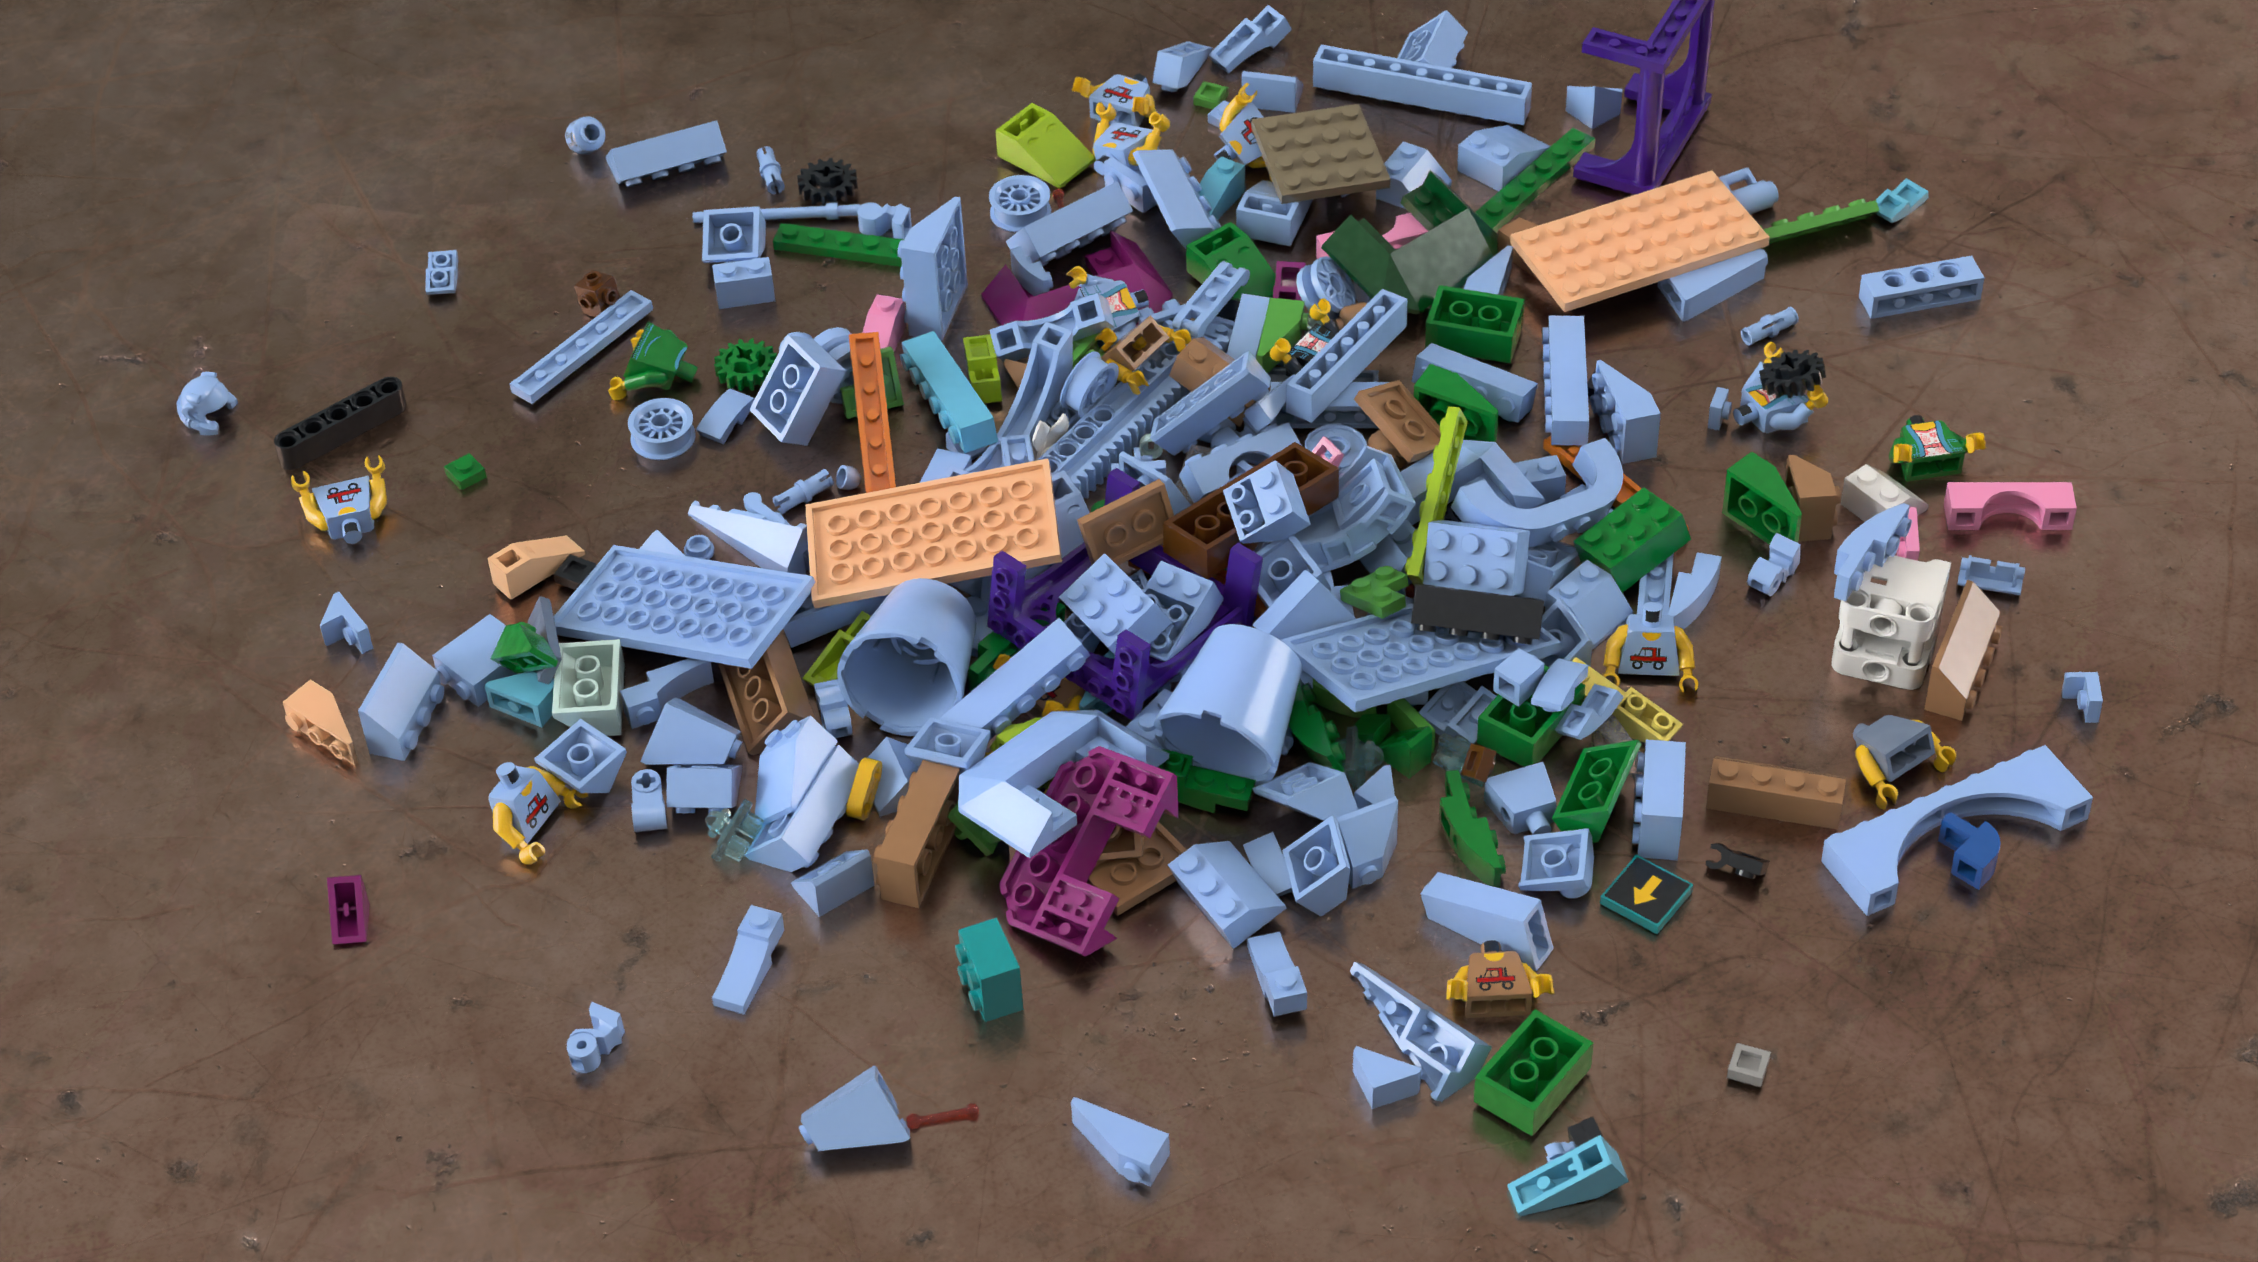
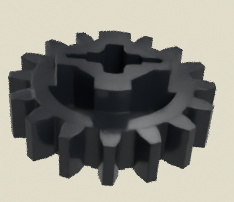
M829 158L828 161L824 162L822 159H818V164L808 163V169L801 168V175H797L799 195H803L804 201L811 199L812 205L822 202V206H826V203H837L838 200L847 202V195L854 196V190L858 189L856 170H852L851 164L844 165L842 159L837 163L833 162V158Z
M1794 350L1792 354L1791 352H1783L1780 358L1772 357V363H1764L1763 370H1759L1762 389L1767 391V395L1775 393L1776 398H1780L1783 395L1792 398L1793 394L1794 396H1803L1805 390L1814 391V385H1822V378H1826L1823 358H1819L1818 353L1810 355L1809 350H1805L1801 354H1798L1797 350Z

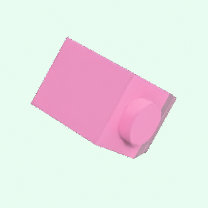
M876 295L868 311L862 333L879 332L880 349L891 346L893 351H895L907 326V323L904 321L905 302L901 298Z

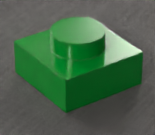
M470 453L444 466L446 475L461 491L487 477L485 468Z

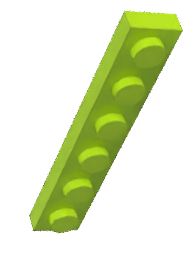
M1448 407L1446 417H1443L1440 422L1441 437L1439 445H1436L1433 451L1434 466L1432 473H1429L1426 479L1427 494L1425 501L1421 502L1419 508L1420 523L1418 529H1415L1413 532V551L1405 565V572L1414 586L1415 583L1423 584L1428 523L1444 520L1468 422L1460 407Z

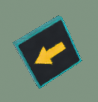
M1636 854L1600 896V904L1658 934L1692 894L1694 884Z

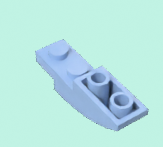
M1903 503L1873 516L1845 539L1837 550L1834 570L1837 579L1834 598L1846 602L1853 590H1859L1865 571L1870 572L1873 564L1883 567L1889 556L1894 557L1898 550L1901 536L1906 537L1911 527L1912 520L1908 519L1910 505Z

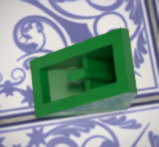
M1430 726L1394 732L1376 746L1373 752L1377 757L1410 779L1431 762L1432 729Z

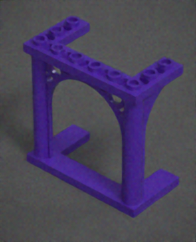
M1673 0L1648 41L1595 27L1591 29L1582 43V53L1640 68V74L1634 73L1624 90V97L1637 101L1635 136L1630 150L1623 157L1615 161L1584 152L1574 167V178L1634 195L1660 187L1711 103L1712 94L1706 92L1715 0ZM1690 32L1689 50L1685 62L1676 71L1665 76L1667 67ZM1662 108L1670 109L1671 112L1661 126Z
M1118 468L1113 469L1108 473L1104 506L1139 489L1140 482ZM1083 542L1064 556L1062 562L1055 563L1040 575L1025 580V564L1003 550L997 553L993 558L987 627L1022 649L1056 621V608L1060 601L1059 596L1092 566L1085 543ZM1239 542L1230 549L1225 585L1213 577L1208 579L1215 583L1224 599L1209 625L1171 659L1163 662L1151 657V644L1125 629L1117 636L1115 659L1089 652L1090 656L1086 659L1083 666L1076 671H1071L1065 678L1114 708L1117 712L1133 720L1142 712L1143 702L1192 664L1214 629L1227 624L1252 627L1263 557ZM1161 545L1128 560L1150 575H1153L1160 561H1163L1202 577L1164 553L1163 546ZM1045 607L1048 611L1046 612L1041 609ZM1034 620H1044L1047 621L1049 624L1046 626H1041Z

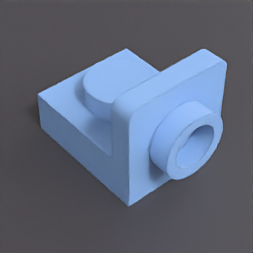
M2098 672L2065 673L2061 692L2062 698L2077 699L2078 709H2083L2085 723H2099L2103 699Z

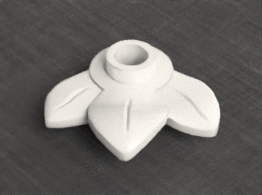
M1063 413L1051 428L1041 420L1038 422L1032 438L1035 461L1068 431L1069 420L1066 414Z

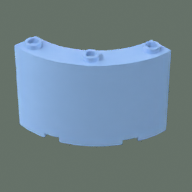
M1364 445L1353 463L1339 475L1340 490L1373 458L1383 465L1391 490L1385 488L1378 501L1363 517L1342 530L1339 528L1332 503H1329L1308 516L1311 523L1310 526L1294 534L1322 572L1343 567L1377 548L1376 544L1389 533L1392 535L1416 503L1391 454ZM1272 541L1259 542L1253 552H1258Z

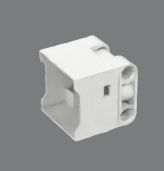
M1894 555V557L1889 556L1883 567L1873 564L1870 572L1865 571L1859 590H1853L1846 602L1843 600L1840 602V626L1834 642L1833 669L1843 675L1902 689L1913 690L1919 688L1923 684L1928 664L1931 663L1941 624L1951 562L1938 559L1922 562ZM1871 578L1887 581V584L1881 585L1870 581Z

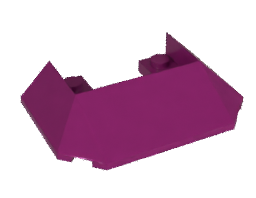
M1110 230L1111 247L1085 255L1086 266L1093 276L1113 279L1114 281H1124L1130 294L1143 289L1149 299V305L1146 307L1152 308L1154 313L1161 312L1162 305L1166 301L1173 299V293L1139 245ZM1005 264L981 293V298L999 326L1014 321H1031L1057 314L1066 309L1070 302L1075 301L1078 289L1081 287L1078 286L1072 289L1070 285L1033 296L1024 289Z
M1101 746L1088 751L1089 756L1075 763L1071 760L1061 765L1045 794L1077 815V825L1031 858L1016 850L999 883L1001 894L1006 898L1008 911H1006L1008 924L1085 957L1118 939L1104 928L1119 898L1110 892L1087 884L1115 826L1150 838L1163 813L1178 818L1177 776L1175 774Z

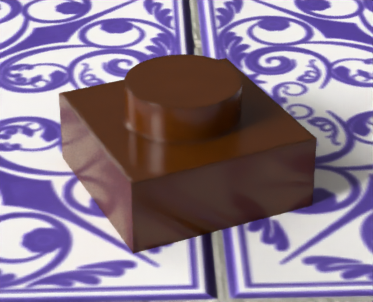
M1471 743L1461 774L1486 782L1495 766L1494 757L1496 751Z

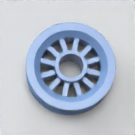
M1027 175L1010 176L998 181L989 192V201L992 205L990 209L992 221L1004 230L1018 232L1024 226L1051 214L1049 187L1042 180Z
M1096 351L1088 353L1077 363L1068 376L1060 396L1061 407L1064 409H1074L1078 412V417L1081 419L1115 387L1119 374L1118 365L1114 362L1107 364L1101 360V355Z
M671 398L652 399L637 406L628 418V428L631 433L633 449L639 455L652 460H667L685 453L693 445L696 437L695 428L692 425L693 414L691 409L685 403Z

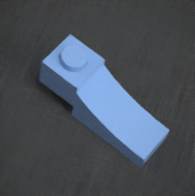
M1268 5L1252 22L1245 18L1209 54V57L1215 64L1227 73H1230L1245 59L1268 46L1274 48L1292 28L1283 15Z
M688 658L646 672L648 682L620 690L624 713L632 729L658 721L665 703L675 697L680 699L698 688L714 683L711 662Z
M754 905L750 906L737 929L738 935L731 957L712 996L713 1006L745 1014L772 965L771 954L785 931L782 913Z
M1280 931L1247 938V948L1265 998H1268L1273 1016L1306 1010L1307 991L1299 968L1293 964Z

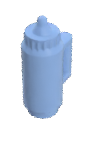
M1748 167L1718 177L1750 215L1772 207L1779 199L1775 184L1772 181L1766 182L1764 180L1757 182ZM1743 180L1748 184V186L1731 191L1729 185Z

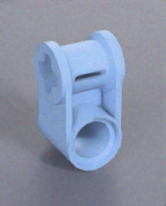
M651 769L640 770L634 774L631 781L633 799L631 808L634 832L667 829L665 801L663 800L660 776Z

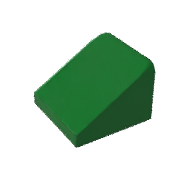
M1386 714L1362 715L1351 728V732H1347L1346 737L1352 734L1353 741L1373 750L1391 731V716Z

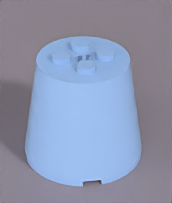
M918 578L897 585L846 647L838 664L837 677L840 690L846 702L862 719L864 716H867L880 724V729L901 736H915L929 717L939 719L961 701L964 695L976 632V617L970 603L956 589L937 580Z
M1236 624L1217 627L1213 630L1157 715L1153 724L1157 729L1155 733L1157 741L1165 750L1192 755L1193 766L1256 780L1255 786L1272 780L1278 768L1301 676L1302 664L1299 657L1284 642L1264 631Z

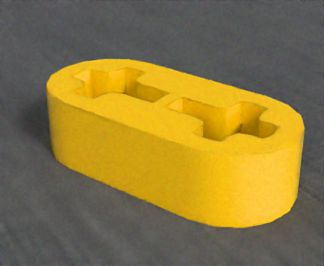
M864 757L859 763L847 802L846 813L848 817L863 821L868 818L882 775L883 766L881 761Z

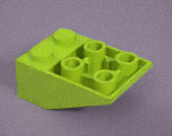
M1034 103L1029 104L996 130L998 157L1059 189L1096 161L1095 156L1053 113Z

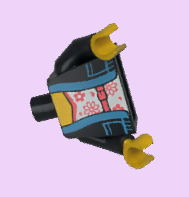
M1321 299L1318 302V306L1314 304L1310 308L1309 313L1312 319L1316 321L1321 320L1322 325L1316 323L1292 348L1286 339L1279 338L1270 350V357L1273 360H1282L1284 362L1283 366L1286 368V376L1296 375L1340 331L1334 319H1330L1327 315L1331 305L1326 299Z

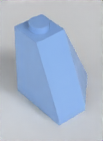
M675 697L665 703L640 762L644 764H725L729 761V758L735 759L741 748L742 741L738 740L741 731Z
M876 1065L802 1113V1125L799 1126V1130L808 1145L814 1143L818 1151L901 1143L910 1139V1130L906 1121L903 1118L899 1119L897 1116L900 1114L897 1102Z

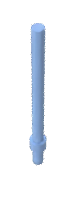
M826 203V206L761 209L765 220L827 217V220H837L841 216H857V209L860 207V204L838 205V203ZM693 212V223H703V212Z

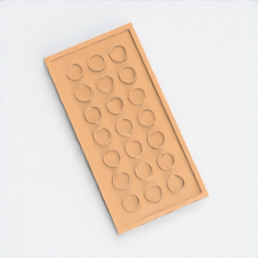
M1711 170L1511 234L1510 244L1560 308L1567 312L1769 246L1770 237Z
M1048 458L805 505L810 576H813L815 580L811 588V597L815 609L889 595L897 585L911 579L925 578L948 584L991 576L993 558L1002 550L1025 564L1026 569L1062 562L1051 466Z

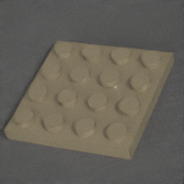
M1359 104L1252 119L1251 129L1281 204L1390 188V176Z

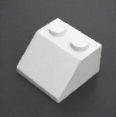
M1865 464L1844 478L1841 505L1864 522L1889 508L1903 503L1910 505V507H1917V516L1929 508L1926 502L1885 472Z

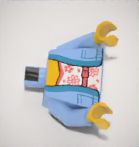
M1075 266L1066 273L1067 276H1071L1074 279L1069 283L1072 289L1078 286L1081 287L1078 289L1075 300L1099 293L1109 302L1115 327L1111 329L1104 328L1095 337V340H1098V346H1102L1103 351L1113 347L1123 336L1135 328L1140 317L1138 309L1149 305L1148 296L1143 289L1130 294L1125 282L1122 280L1114 281L1113 279L1089 275L1080 266Z
M1769 342L1764 347V354L1767 358L1764 362L1760 361L1741 390L1740 407L1733 411L1734 419L1739 425L1752 421L1763 433L1777 430H1795L1801 424L1808 422V417L1814 413V407L1823 408L1828 404V397L1820 385H1814V391L1808 390L1807 396L1805 394L1803 396H1794L1793 394L1792 398H1788L1787 395L1776 398L1775 393L1767 395V391L1762 389L1759 370H1763L1764 363H1772V357L1780 358L1781 353L1784 352L1782 348H1779L1777 353L1773 354L1776 350L1774 342Z

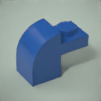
M1949 812L1942 819L1938 841L1955 851L1951 874L1980 890L1995 872L2000 850V837L1995 828L1986 821L1979 828H1976L1967 820L1961 819Z

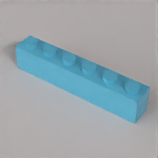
M932 331L902 341L904 353L900 354L903 368L905 371H910L914 385L919 384L924 400L929 399L932 412L939 415L942 427L944 429L948 428L952 442L954 444L958 443L964 453L998 442L994 417L936 333Z

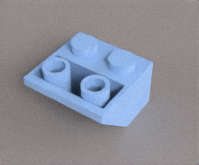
M1277 461L1271 462L1223 490L1239 540L1243 544L1285 540L1311 525L1294 475Z

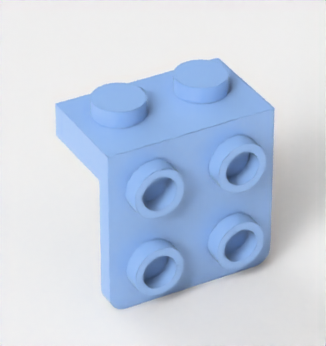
M1113 157L1104 161L1105 187L1118 181L1129 204L1142 213L1157 205L1140 168L1133 171Z

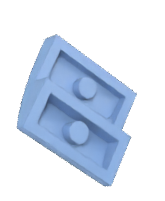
M1461 681L1440 688L1418 713L1435 729V733L1453 742L1470 747L1471 743L1475 744L1477 741L1478 717L1496 698V695L1484 686H1481L1476 691L1467 683Z

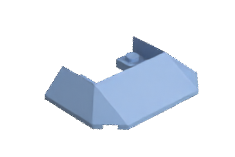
M1463 440L1448 503L1455 499L1461 487L1484 479L1502 501L1513 507L1532 509L1545 502L1544 497L1496 442ZM1433 452L1400 472L1416 504L1405 521L1392 535L1389 533L1376 544L1377 548L1359 559L1370 574L1383 566L1393 567L1406 574V561L1408 557H1411L1413 551L1412 537L1415 528L1412 525L1420 521V504L1422 501H1425L1427 494L1426 479L1428 474L1432 473L1434 466ZM1408 577V584L1410 585L1412 582Z
M1099 710L1052 711L959 775V812L1028 858H1031L1077 825V815L1037 790V788L1056 775L1061 765L1071 760L1077 762L1089 756L1088 751L1098 746L1155 767L1168 760L1169 753Z

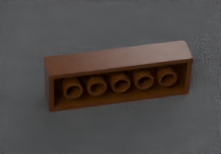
M1294 442L1164 521L1163 552L1205 579H1209L1228 567L1230 549L1238 542L1252 551L1256 549L1259 543L1243 544L1240 542L1223 492L1224 489L1271 462L1277 461L1294 475L1307 515L1310 516L1339 498V468Z

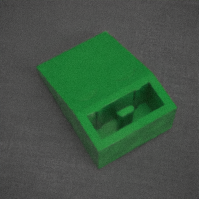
M1232 222L1186 245L1187 272L1201 284L1204 283L1222 261L1231 263L1233 268L1239 269L1242 267L1250 271L1247 284L1241 286L1232 296L1233 298L1241 299L1242 294L1273 298L1276 274L1251 238Z

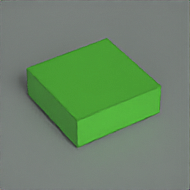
M1203 81L1193 97V105L1214 109L1222 101L1226 100L1229 95V88Z

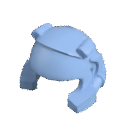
M202 372L201 376L188 382L176 402L177 412L181 421L188 428L198 430L200 435H218V423L208 420L205 416L206 414L217 411L224 405L228 409H233L238 404L237 398L216 378V372Z

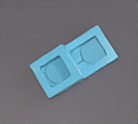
M1906 178L1893 191L1886 189L1876 199L1880 210L1876 214L1891 223L1896 222L1921 206L1929 198V192Z

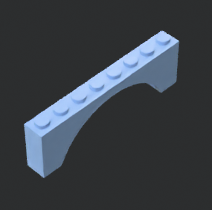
M1049 322L1044 323L1032 342L1028 363L1019 390L1004 423L997 433L998 442L989 445L982 456L966 469L962 470L950 465L942 478L1004 467L1000 446V438L1030 434L1032 442L1038 422L1040 420L1046 421L1059 401L1063 386L1073 370V331Z
M2044 745L2034 750H2027L2020 756L2007 762H1999L1993 768L1979 774L1974 773L1956 784L1946 785L1928 796L1918 797L1911 803L1898 809H1890L1883 815L1870 821L1860 822L1856 827L1842 833L1831 835L1828 839L1824 840L1821 862L1864 914L1869 916L1895 904L1899 885L1897 867L1904 853L1922 835L1941 825L1942 819L1949 812L1959 818L1990 814L2023 817L2047 824L2062 831L2089 818L2093 797L2049 748Z

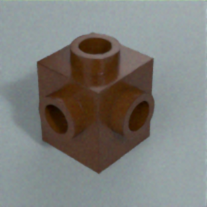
M595 270L587 273L583 279L574 285L583 313L593 317H597L621 298L614 276Z

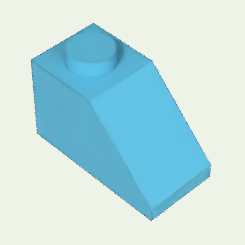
M529 671L488 681L485 684L489 707L541 728L552 716L554 678L548 685L538 681L537 672Z

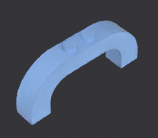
M1606 438L1582 445L1572 464L1585 482L1587 490L1536 508L1521 509L1502 501L1484 479L1461 487L1451 508L1464 523L1529 530V547H1535L1550 541L1558 542L1569 534L1585 532L1608 514L1623 483L1622 464L1612 445Z

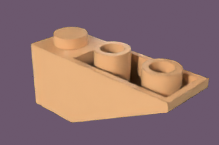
M566 535L512 543L487 559L493 584L512 600L553 575L570 554L580 558L585 555V551Z
M310 679L283 701L286 712L285 720L293 730H300L308 735L315 744H322L327 747L338 759L344 758L353 765L358 763L352 739L335 698L330 691Z

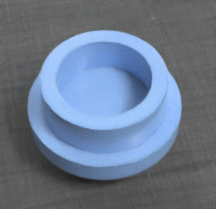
M704 535L690 537L684 546V555L687 557L709 560L715 552L713 543Z

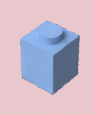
M1518 648L1494 669L1493 691L1519 707L1534 694L1544 676L1545 663L1536 656L1530 655L1521 648Z

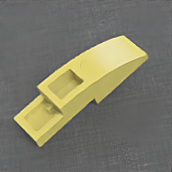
M1577 657L1572 660V662L1586 664ZM1588 666V677L1581 682L1585 684L1584 700L1594 684L1618 690L1624 697L1603 725L1644 743L1646 739L1670 741L1682 728L1683 723L1634 688L1630 687L1625 692Z

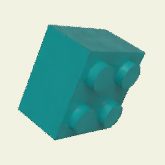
M993 918L959 929V944L955 945V951L961 965L957 966V971L962 985H968L971 990L968 994L973 1010H980L985 1022L1024 1010L1020 966L998 919Z

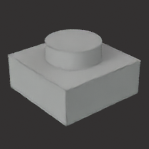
M1736 1043L1728 1067L1727 1078L1761 1087L1770 1061L1771 1052Z

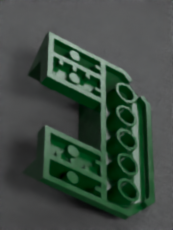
M1429 170L1423 185L1403 195L1400 202L1428 232L1396 250L1365 218L1357 221L1350 215L1321 247L1371 299L1384 289L1407 298V312L1418 315L1432 306L1439 285L1464 288L1467 278L1498 254V234L1431 170Z

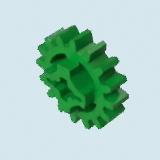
M751 338L748 343H744L742 339H739L736 345L729 342L727 343V350L719 349L720 356H715L714 358L716 377H719L721 384L727 382V388L729 389L738 386L739 391H742L744 387H749L752 391L757 384L762 386L777 357V354L773 352L772 346L765 347V341L755 344L754 338Z

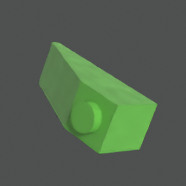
M1280 298L1269 299L1257 353V361L1267 374L1280 362L1270 357V350L1279 338H1284L1290 343L1292 348L1301 339L1302 331H1308L1309 313H1304L1305 301Z

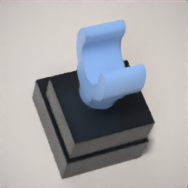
M1594 1117L1567 1127L1569 1143L1554 1142L1546 1145L1544 1148L1548 1154L1546 1156L1547 1161L1550 1162L1599 1135L1603 1137Z

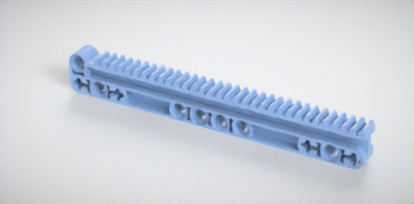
M1221 334L1215 340L1203 335L1205 339L1227 354L1229 340ZM1174 341L1170 343L1164 342L1134 370L1141 371L1149 384L1148 387L1145 385L1138 387L1141 392L1140 394H1133L1128 383L1120 382L1038 459H1049L1052 475L1064 470L1081 492L1083 498H1089V491H1096V484L1102 485L1104 483L1103 477L1108 478V473L1111 472V464L1119 463V454L1122 451L1132 456V450H1134V447H1139L1141 437L1152 432L1155 418L1176 404L1183 396L1191 393V391L1169 376L1176 357L1180 353L1177 351ZM983 577L949 584L972 596L981 597Z

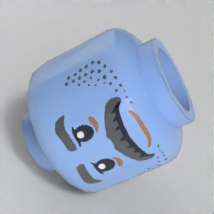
M590 116L581 117L570 123L565 133L566 143L569 148L578 154H589L599 149L604 143L606 136L602 123Z

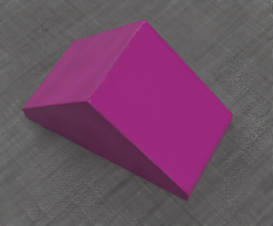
M362 875L327 877L332 944L366 942L370 903Z

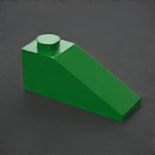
M525 622L505 626L490 658L516 674L553 668L558 663L546 639L535 633L537 630L535 627Z

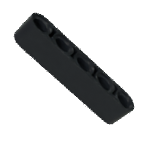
M392 376L382 378L278 433L274 438V445L281 467L288 470L300 468L404 412L407 408V402L401 380Z

